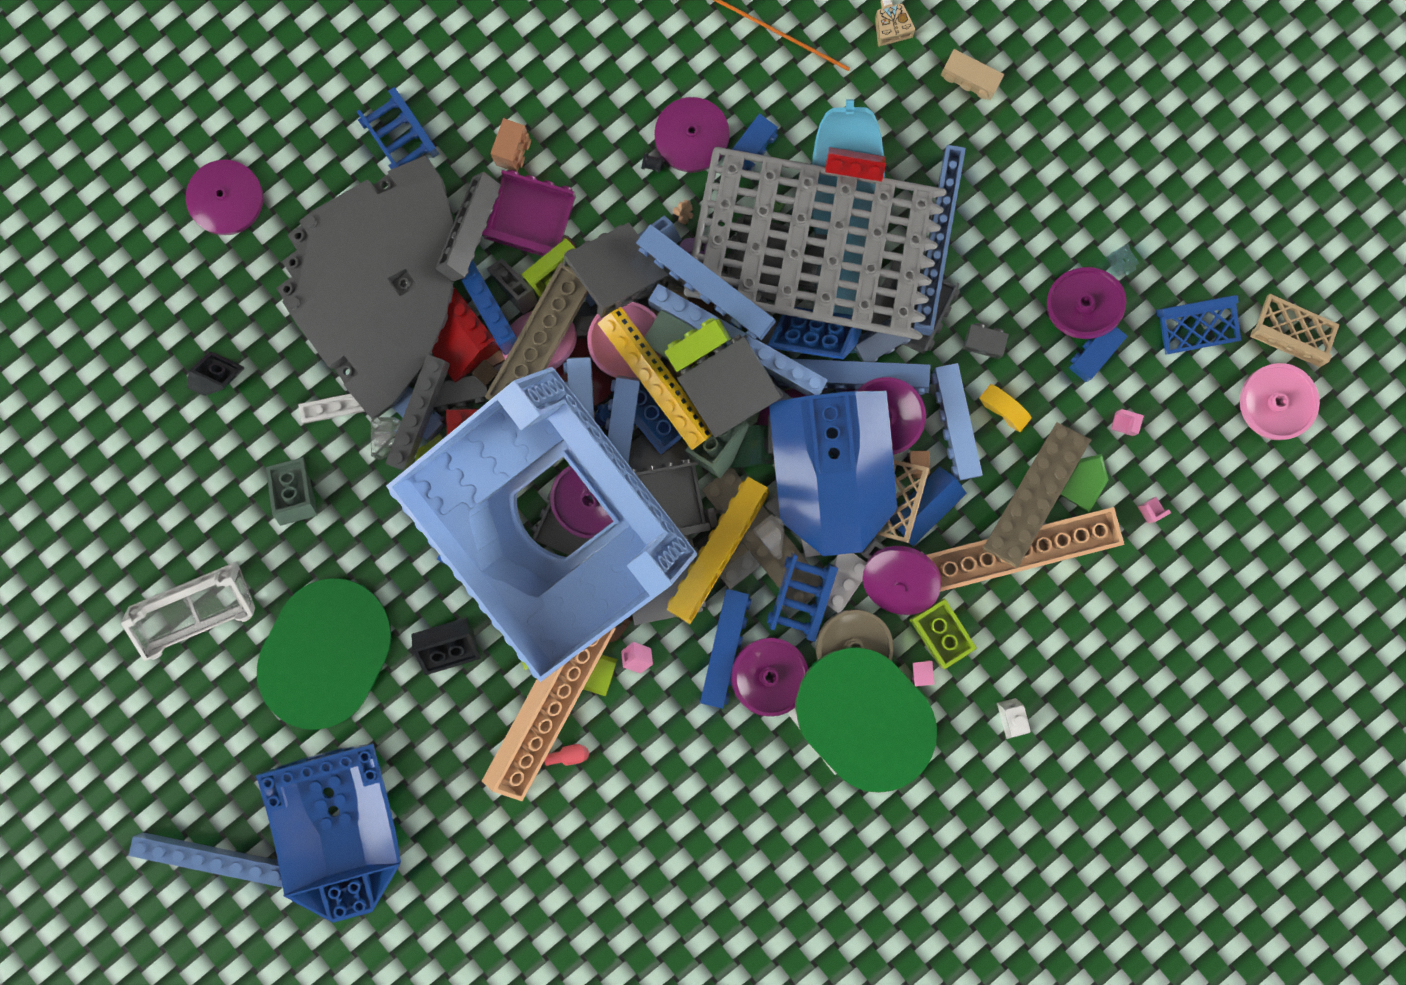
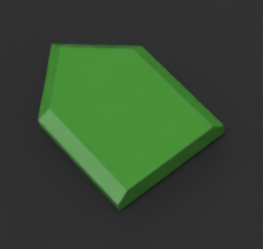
M1102 454L1080 459L1060 494L1087 512H1090L1108 482Z

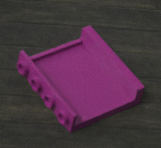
M502 170L503 177L498 191L499 196L494 202L487 227L482 232L483 238L539 256L546 255L563 240L576 199L575 192L567 186H554L553 182L547 180L541 182L530 175H526V177L521 176L514 170Z

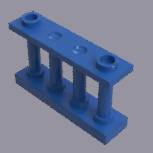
M395 87L389 90L392 96L389 99L390 101L366 117L360 110L357 111L361 117L357 120L364 129H369L391 162L388 165L391 170L417 159L424 153H430L433 158L439 155V152ZM394 107L395 109L399 107L402 113L399 114L398 118L376 132L370 125L371 122ZM409 122L413 128L410 129V132L387 147L383 145L380 138L403 123L407 124ZM412 139H421L423 142L420 144L421 147L398 162H395L390 155Z
M791 552L790 557L787 556L784 567L786 571L773 612H769L767 623H769V627L772 630H775L776 624H781L804 631L807 640L815 642L838 567L830 563L824 568L796 561L798 556ZM794 568L821 576L823 579L821 586L818 585L816 587L792 580L791 576ZM788 587L815 594V597H817L815 604L809 605L785 598ZM782 605L808 612L811 615L810 621L805 624L779 616Z

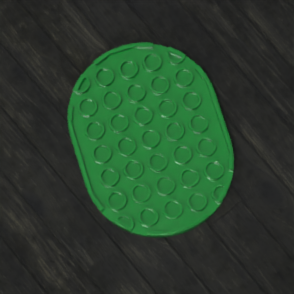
M330 578L315 581L304 586L286 602L261 649L257 663V683L261 696L269 709L278 718L298 728L317 730L340 724L360 709L376 682L391 648V622L380 599L372 591L359 583L346 579Z
M848 647L834 650L824 655L804 675L795 704L799 728L810 746L844 781L863 791L889 792L908 785L924 771L933 756L937 741V725L934 712L924 695L890 659L870 649Z

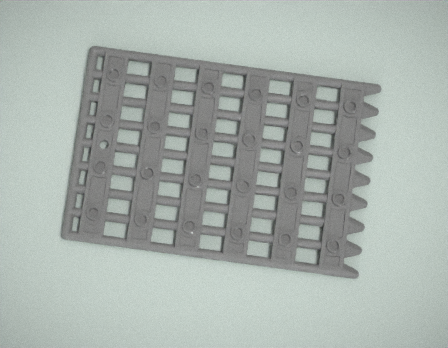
M715 147L711 157L691 256L703 262V265L729 285L738 287V291L763 311L920 340L922 334L911 328V323L924 321L926 317L915 310L914 305L927 303L929 298L918 292L917 287L930 285L932 282L930 278L920 273V269L933 267L935 264L933 260L923 255V251L936 249L938 246L936 242L926 237V233L936 232L941 228L940 225L929 219V215L943 213L944 209L932 202V198L945 196L946 190L889 178H883L882 182L832 174L825 172L824 166ZM720 155L725 156L723 166L718 165ZM744 160L763 163L761 173L742 170ZM786 167L800 170L799 180L780 177L781 168ZM716 173H721L720 183L714 182ZM819 174L838 177L836 187L818 184ZM741 177L759 180L758 190L739 187ZM857 181L876 184L874 194L856 191ZM778 184L796 187V196L790 197L777 194ZM895 188L913 191L912 201L894 198ZM712 190L718 191L716 201L711 200ZM816 191L834 194L833 204L814 201ZM737 195L756 198L754 208L735 205ZM854 198L872 201L871 211L852 208ZM775 202L794 205L792 215L773 212ZM892 205L910 208L909 218L890 215ZM709 208L714 209L713 218H707ZM817 209L831 212L830 222L811 219L812 210ZM733 213L751 215V225L733 223ZM855 216L869 219L868 229L849 226L850 217ZM771 219L789 222V233L771 230ZM723 222L725 225L720 227L718 223ZM893 223L907 226L906 236L887 233L888 224ZM705 225L711 226L709 236L703 235ZM809 226L828 230L827 239L808 237ZM730 230L749 233L747 243L728 240ZM847 234L866 237L865 246L846 244ZM768 237L787 240L785 251L766 247ZM891 241L904 244L903 253L884 251L885 242ZM702 243L707 244L705 254L700 253ZM806 244L824 247L823 258L804 254ZM726 248L745 251L744 260L738 261L725 258ZM844 251L862 254L861 265L843 262ZM764 255L784 258L782 269L763 265ZM882 259L901 262L900 271L881 269ZM802 263L822 265L820 276L802 273ZM723 266L742 269L740 279L721 276ZM841 269L859 272L858 283L840 280ZM761 273L780 276L778 287L759 283ZM879 276L897 279L896 290L878 287ZM799 280L818 283L817 293L799 291ZM686 287L684 288L685 296L701 299L699 298L701 294L696 290L691 292ZM837 288L856 290L855 301L836 298ZM757 291L777 294L775 305L757 302ZM876 294L895 298L893 308L874 305ZM796 298L814 301L813 312L794 309ZM834 305L852 308V319L833 316ZM873 313L892 316L890 326L871 323Z

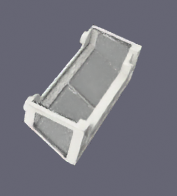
M234 562L129 606L121 621V625L143 660H154L163 654L162 652L166 647L233 619L242 622L249 620L254 614L255 605L237 562Z

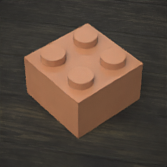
M503 118L490 153L496 166L518 172L519 167L522 168L525 160L523 155L531 144V139L525 125Z

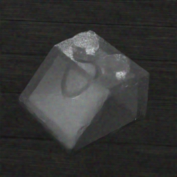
M395 417L371 418V457L379 460L386 459L402 421Z
M771 514L752 531L773 557L779 560L782 557L784 528L782 526L784 523L777 515L774 517Z

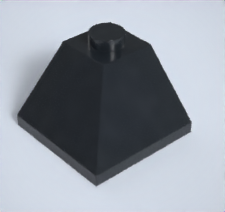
M210 351L188 371L187 388L203 396L221 391L244 370V366Z

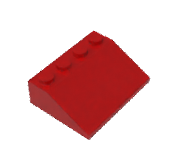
M454 288L452 300L448 306L447 322L444 329L442 328L438 335L439 340L437 343L435 342L432 353L436 358L450 363L447 373L456 383L478 367L484 359L487 360L499 351L500 348L493 336Z

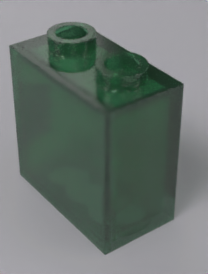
M749 426L731 468L744 469L773 465L774 455L768 454V426Z

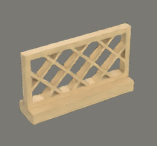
M1269 294L1266 297L1258 322L1252 330L1250 337L1317 367H1321L1330 361L1331 354L1329 353L1339 324ZM1271 301L1276 303L1280 310L1273 312L1270 307ZM1286 311H1294L1297 318L1290 320ZM1281 313L1285 322L1278 324L1275 315ZM1270 317L1274 326L1268 327L1263 325L1264 319ZM1304 318L1312 319L1315 326L1308 328ZM1299 320L1303 330L1296 332L1292 323ZM1287 325L1291 334H1284L1280 327ZM1326 325L1332 328L1331 333L1325 336L1321 326ZM1316 328L1320 338L1314 340L1309 330ZM1305 333L1309 342H1302L1298 334ZM1322 340L1325 350L1318 349L1315 342Z
M893 460L894 472L897 465L903 466L906 472L898 478L895 475V484L897 483L900 492L896 493V498L903 494L906 503L900 507L897 506V510L893 514L898 513L901 522L893 526L890 520H888L887 523L890 528L885 532L879 531L877 535L909 543L929 468ZM916 470L923 471L921 478L915 482L911 474ZM908 476L912 484L903 489L899 481ZM914 487L917 492L916 497L909 500L905 492ZM909 506L911 514L904 519L900 511ZM902 525L906 528L904 537L898 536L895 529Z

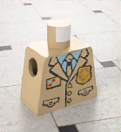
M881 0L882 9L877 10L875 16L878 46L913 38L915 27L904 5L897 4L893 6L892 0Z

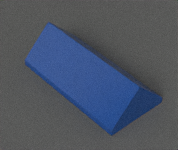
M940 466L926 479L909 539V544L912 547L967 494L958 480ZM916 490L908 497L909 500L916 497ZM909 506L900 511L904 519L911 514ZM898 513L889 519L893 526L901 522ZM904 525L895 529L902 537L905 536L906 528Z

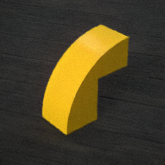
M990 384L979 397L985 408L1002 416L1008 426L1018 432H1021L1032 418L1015 399L993 384Z

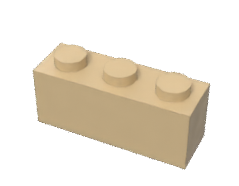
M954 49L940 76L950 83L954 82L960 85L966 91L976 93L981 99L991 100L1004 74Z

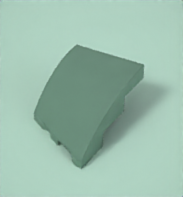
M661 310L644 338L655 352L670 362L664 352L669 349L667 345L676 339H681L682 341L685 339L684 334L695 328Z

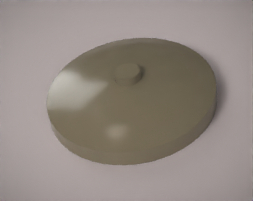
M858 609L839 612L823 625L816 641L817 660L834 650L862 647L876 651L892 661L894 648L891 633L885 623L870 612Z

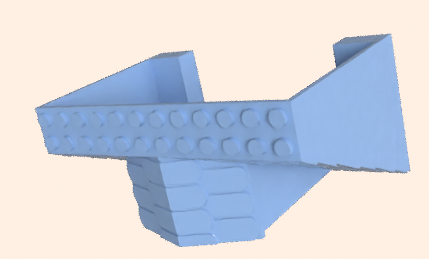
M553 367L511 382L386 486L389 489L390 495L401 504L404 513L412 518L416 528L423 532L430 546L437 550L441 555V560L452 569L455 578L463 583L467 593L474 597L481 611L488 615L492 620L493 626L503 634L506 643L514 648L518 658L528 666L532 676L537 678L539 682L669 588L697 556V552ZM562 457L566 459L613 520L611 524L568 557L553 554L538 545L525 530L517 508V493Z

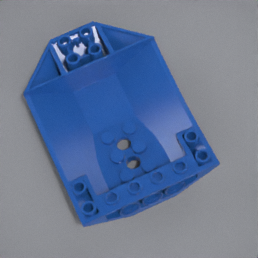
M840 392L810 395L772 403L769 405L780 521L822 556L862 553L897 510L887 392ZM830 428H834L838 432V436L834 439H830L826 435L827 430ZM831 448H837L840 451V456L837 459L829 457L828 451Z
M373 743L328 751L257 774L256 778L277 853L284 892L283 896L333 923L372 912L401 864L391 808ZM324 788H332L334 795L331 797L326 796ZM330 806L338 807L339 814L337 816L329 814L328 809Z

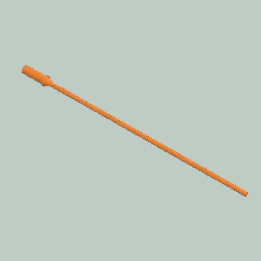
M713 0L847 71L850 70V67L722 0Z

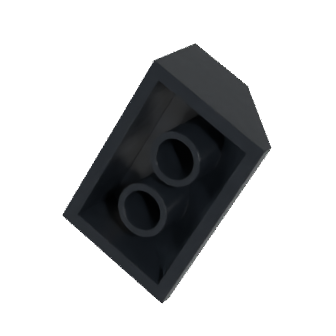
M467 617L411 634L412 651L425 676L481 659L474 631Z

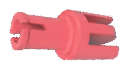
M581 744L564 746L558 752L549 753L544 762L546 766L563 763L565 766L579 764L587 760L589 751L588 748Z

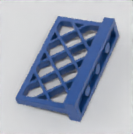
M1238 295L1156 310L1157 317H1160L1165 355L1241 341L1236 303H1239ZM1230 308L1232 316L1227 321L1220 315L1224 309ZM1206 312H1210L1215 316L1210 324L1202 320ZM1190 315L1196 319L1191 328L1183 323L1187 316ZM1173 319L1178 323L1173 331L1167 328L1166 320ZM1217 319L1225 323L1220 332L1212 327ZM1199 322L1207 327L1202 335L1194 331ZM1180 326L1188 330L1183 339L1175 334ZM1228 326L1234 330L1235 338L1229 339L1223 335ZM1210 330L1217 334L1213 342L1205 339ZM1191 333L1199 338L1193 346L1186 342ZM1172 337H1175L1180 341V344L1176 349L1170 350L1169 342Z

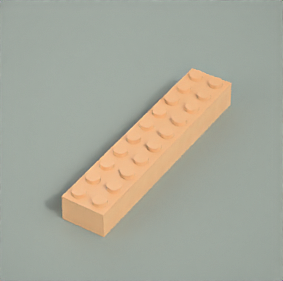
M1112 507L1042 525L1018 568L985 551L983 547L988 539L927 554L926 556L935 563L940 572L941 592L1124 545L1115 509Z
M615 627L541 682L538 679L536 680L482 779V782L492 792L523 801L613 635Z

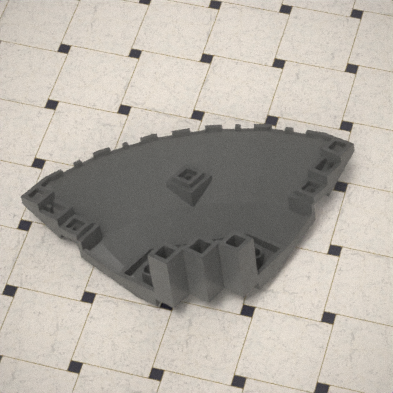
M426 156L387 171L388 174L375 184L366 180L314 209L299 221L301 225L288 234L297 250L282 261L291 277L276 288L283 298L284 306L327 366L336 370L345 388L373 420L396 405L407 392L406 389L411 382L417 379V374L421 371L427 354L431 356L433 354L431 353L435 342H438V335L441 329H444L447 322L448 306L452 300L453 281L435 268L454 225V220L451 213V205L448 203L446 196L447 192L443 179ZM407 281V285L403 287V283ZM350 369L349 374L346 375V370Z

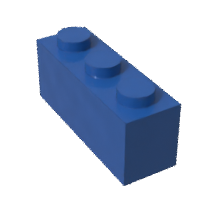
M759 114L732 150L764 155L767 151L765 149L769 143L773 144L776 140L778 127ZM744 160L742 170L752 171L756 164L754 161Z
M1115 327L1103 336L1088 339L1082 346L1084 350L1081 354L1076 353L1070 360L1072 364L1069 369L1085 382H1088L1127 338V335Z

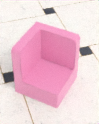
M1120 409L1115 413L1111 429L1131 436L1139 434L1144 416Z
M1157 497L1138 506L1147 523L1156 522L1171 513L1169 509H1163Z
M632 642L621 651L623 668L642 673L653 665L652 652L649 647Z
M932 661L914 662L912 683L915 686L935 685Z

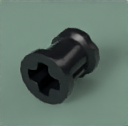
M645 152L641 169L654 170L660 174L664 157L650 156Z

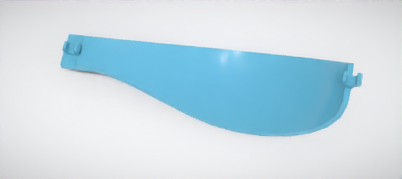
M846 99V107L832 108L827 111L816 135L812 164L825 167L829 147L884 156L879 124L874 113L866 107H854V99ZM819 174L818 184L836 187L838 177ZM857 181L856 191L874 194L876 184ZM816 191L814 201L833 204L835 195ZM854 198L852 208L871 211L872 201ZM817 209L812 210V219L830 222L831 212ZM855 216L850 217L849 226L868 229L869 219ZM814 227V234L827 235L828 230ZM847 234L846 244L864 247L866 237ZM844 251L843 262L861 265L863 255ZM841 269L839 279L858 283L860 273ZM837 288L836 298L855 301L856 290ZM834 305L833 312L852 315L853 309Z

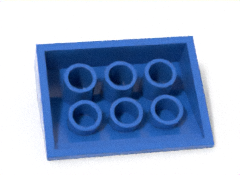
M794 307V309L813 312V309ZM833 312V316L852 319V315ZM782 314L768 346L773 349L844 359L856 347L861 335V329Z
M640 381L634 423L656 450L663 454L683 438Z

